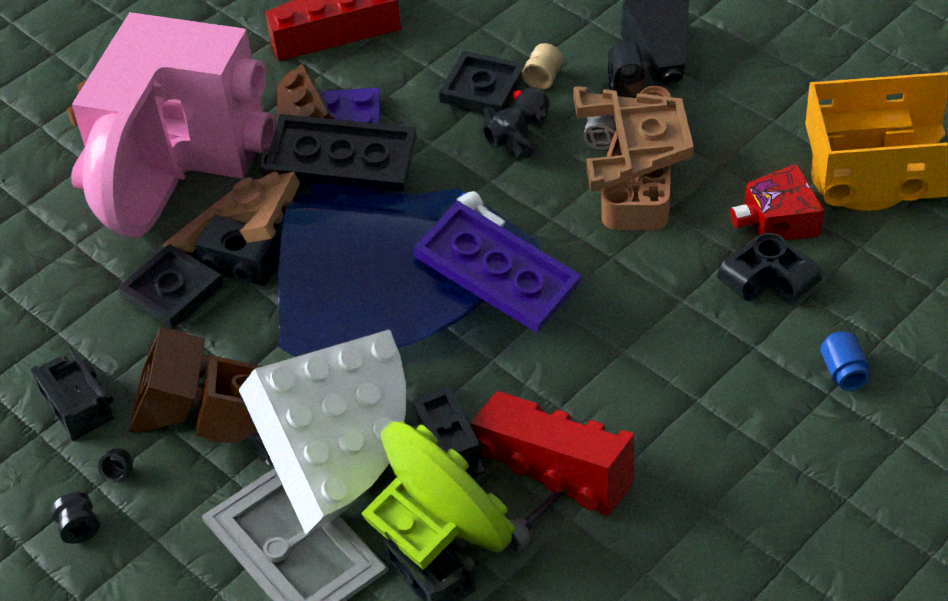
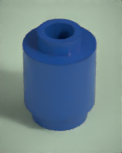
M835 332L829 335L822 343L820 352L833 382L845 391H853L863 387L870 379V365L857 336L850 332Z

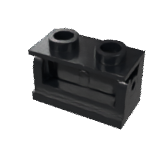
M71 347L68 350L72 360L69 361L66 356H62L40 367L35 366L30 370L39 393L71 440L74 441L114 419L109 406L110 403L114 402V399L104 381L100 383L95 381L97 375L90 361L87 358L80 360Z
M448 386L413 400L418 424L425 426L434 434L439 442L437 446L445 452L449 449L458 452L468 463L469 468L466 472L472 478L485 473V469L477 454L480 444L451 387Z
M383 537L387 561L420 601H461L476 591L474 581L476 566L470 555L465 550L458 551L452 544V541L423 570L406 556L395 542Z

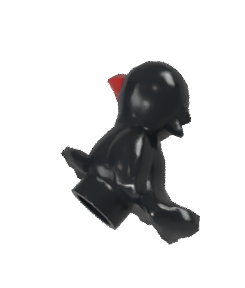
M530 87L523 91H514V105L497 113L491 107L484 108L483 114L488 121L484 122L482 131L487 144L492 149L503 145L506 146L507 151L515 155L517 161L533 156L536 148L525 138L528 124L540 123L546 118L549 111V98L543 90L537 87Z

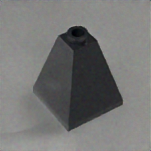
M623 0L620 24L622 40H632L640 46L643 65L657 83L663 82L670 85L683 79L686 60L689 0Z

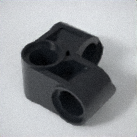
M632 40L620 42L608 52L609 90L617 91V96L636 98L637 94L646 88L640 46Z
M774 233L762 234L737 253L730 255L721 264L717 273L718 279L745 301L755 299L764 289L770 287L782 300L791 303L817 285L822 279L819 267L810 257L803 255L785 241L783 237Z

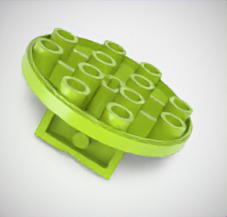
M392 421L381 431L380 437L384 450L397 478L361 513L371 526L385 538L395 542L399 549L423 570L456 536L491 551L501 552L512 540L511 533L515 530L513 524L504 516L508 509L492 493L487 495L466 472L469 465L458 452L453 449H449L447 452L443 451L437 446L439 442L434 434L421 424L414 429L402 421Z

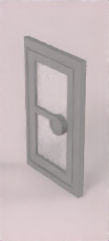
M275 468L202 515L206 525L272 601H347L389 570L384 562L340 516L332 522L305 534Z

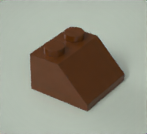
M160 326L141 370L129 428L130 432L139 433L184 422L191 407L198 408L203 393V386L198 385L199 377L203 378L209 356L203 354L205 338Z
M210 355L202 383L203 393L198 407L196 436L205 437L213 442L225 441L236 444L258 432L239 389L254 369L263 366Z

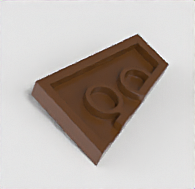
M303 64L287 73L277 85V123L280 114L335 119L311 72Z

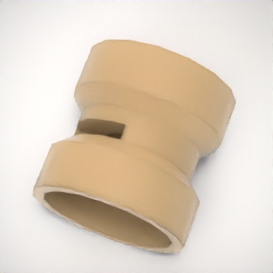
M543 43L537 45L530 56V60L527 61L522 70L524 81L529 86L537 87L541 90L550 88L556 78V74L564 63L562 52L551 44Z

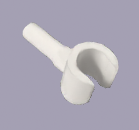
M472 191L457 198V201H460L499 226L504 227L506 221L487 210L483 206L482 199L478 193Z

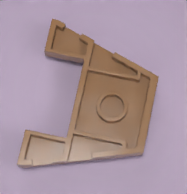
M573 87L577 118L614 115L622 153L619 156L586 159L591 192L693 157L694 146L682 98L639 93L637 98L617 96V91L603 90V94L587 93V87Z
M273 172L260 179L253 180L251 177L242 179L234 185L233 190L164 242L163 247L165 248L168 244H171L184 253H192L196 249V241L214 215L247 223L240 230L247 243L272 239L276 233L273 224L274 222L278 224L282 221L284 215L281 208L283 204L285 207L290 205L300 182L294 172L280 175L277 172Z

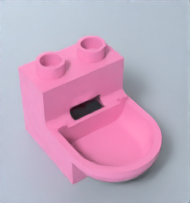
M129 12L72 103L85 146L73 167L71 175L72 185L74 188L84 190L85 198L92 212L107 228L120 236L141 237L154 226L180 179H185L184 173L186 171H199L244 179L256 154L270 150L276 130V121L272 113L263 112L261 96L265 87L266 70L263 61L252 58L247 29Z

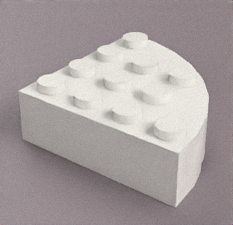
M390 329L256 368L239 389L305 534L332 522L374 484L389 464L380 433L392 421H402L404 423L406 415V382L401 356Z

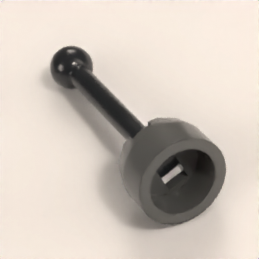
M563 489L560 493L553 492L526 519L521 517L509 518L508 520L513 524L515 530L511 533L512 540L506 548L515 554L523 551L532 540L533 530L531 525L562 495H566V491Z

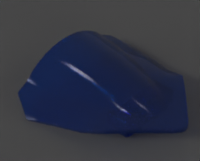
M450 189L427 193L334 192L296 195L294 200L290 201L287 205L281 234L279 258V348L297 357L389 329L397 348L418 342L457 323L485 302L480 297L413 256L414 246L457 202V198L466 193L460 189ZM483 203L487 210L506 221L504 229L541 250L540 244L533 237Z

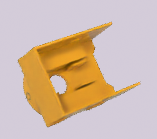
M948 72L810 82L805 125L813 153L811 176L814 185L823 195L827 204L843 206L854 210L873 211L894 206L902 200L913 201L917 199L948 197V143H939L945 137L942 124L948 98ZM903 94V99L886 100L887 95ZM833 99L831 105H819L818 100Z

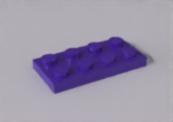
M380 88L321 91L336 120L381 124ZM310 182L309 184L311 195L380 191V189L318 182Z
M457 201L414 246L413 250L415 258L536 333L542 329L580 285L582 276L460 201Z

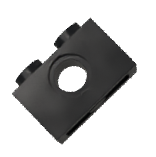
M214 215L195 243L199 262L219 274L239 279L245 283L251 282L265 286L284 257L279 231H276L272 239L247 243L240 232L247 223Z

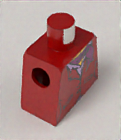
M797 164L749 182L745 188L744 205L730 208V218L735 229L753 225L759 236L765 233H774L780 235L785 240L821 236L824 210Z

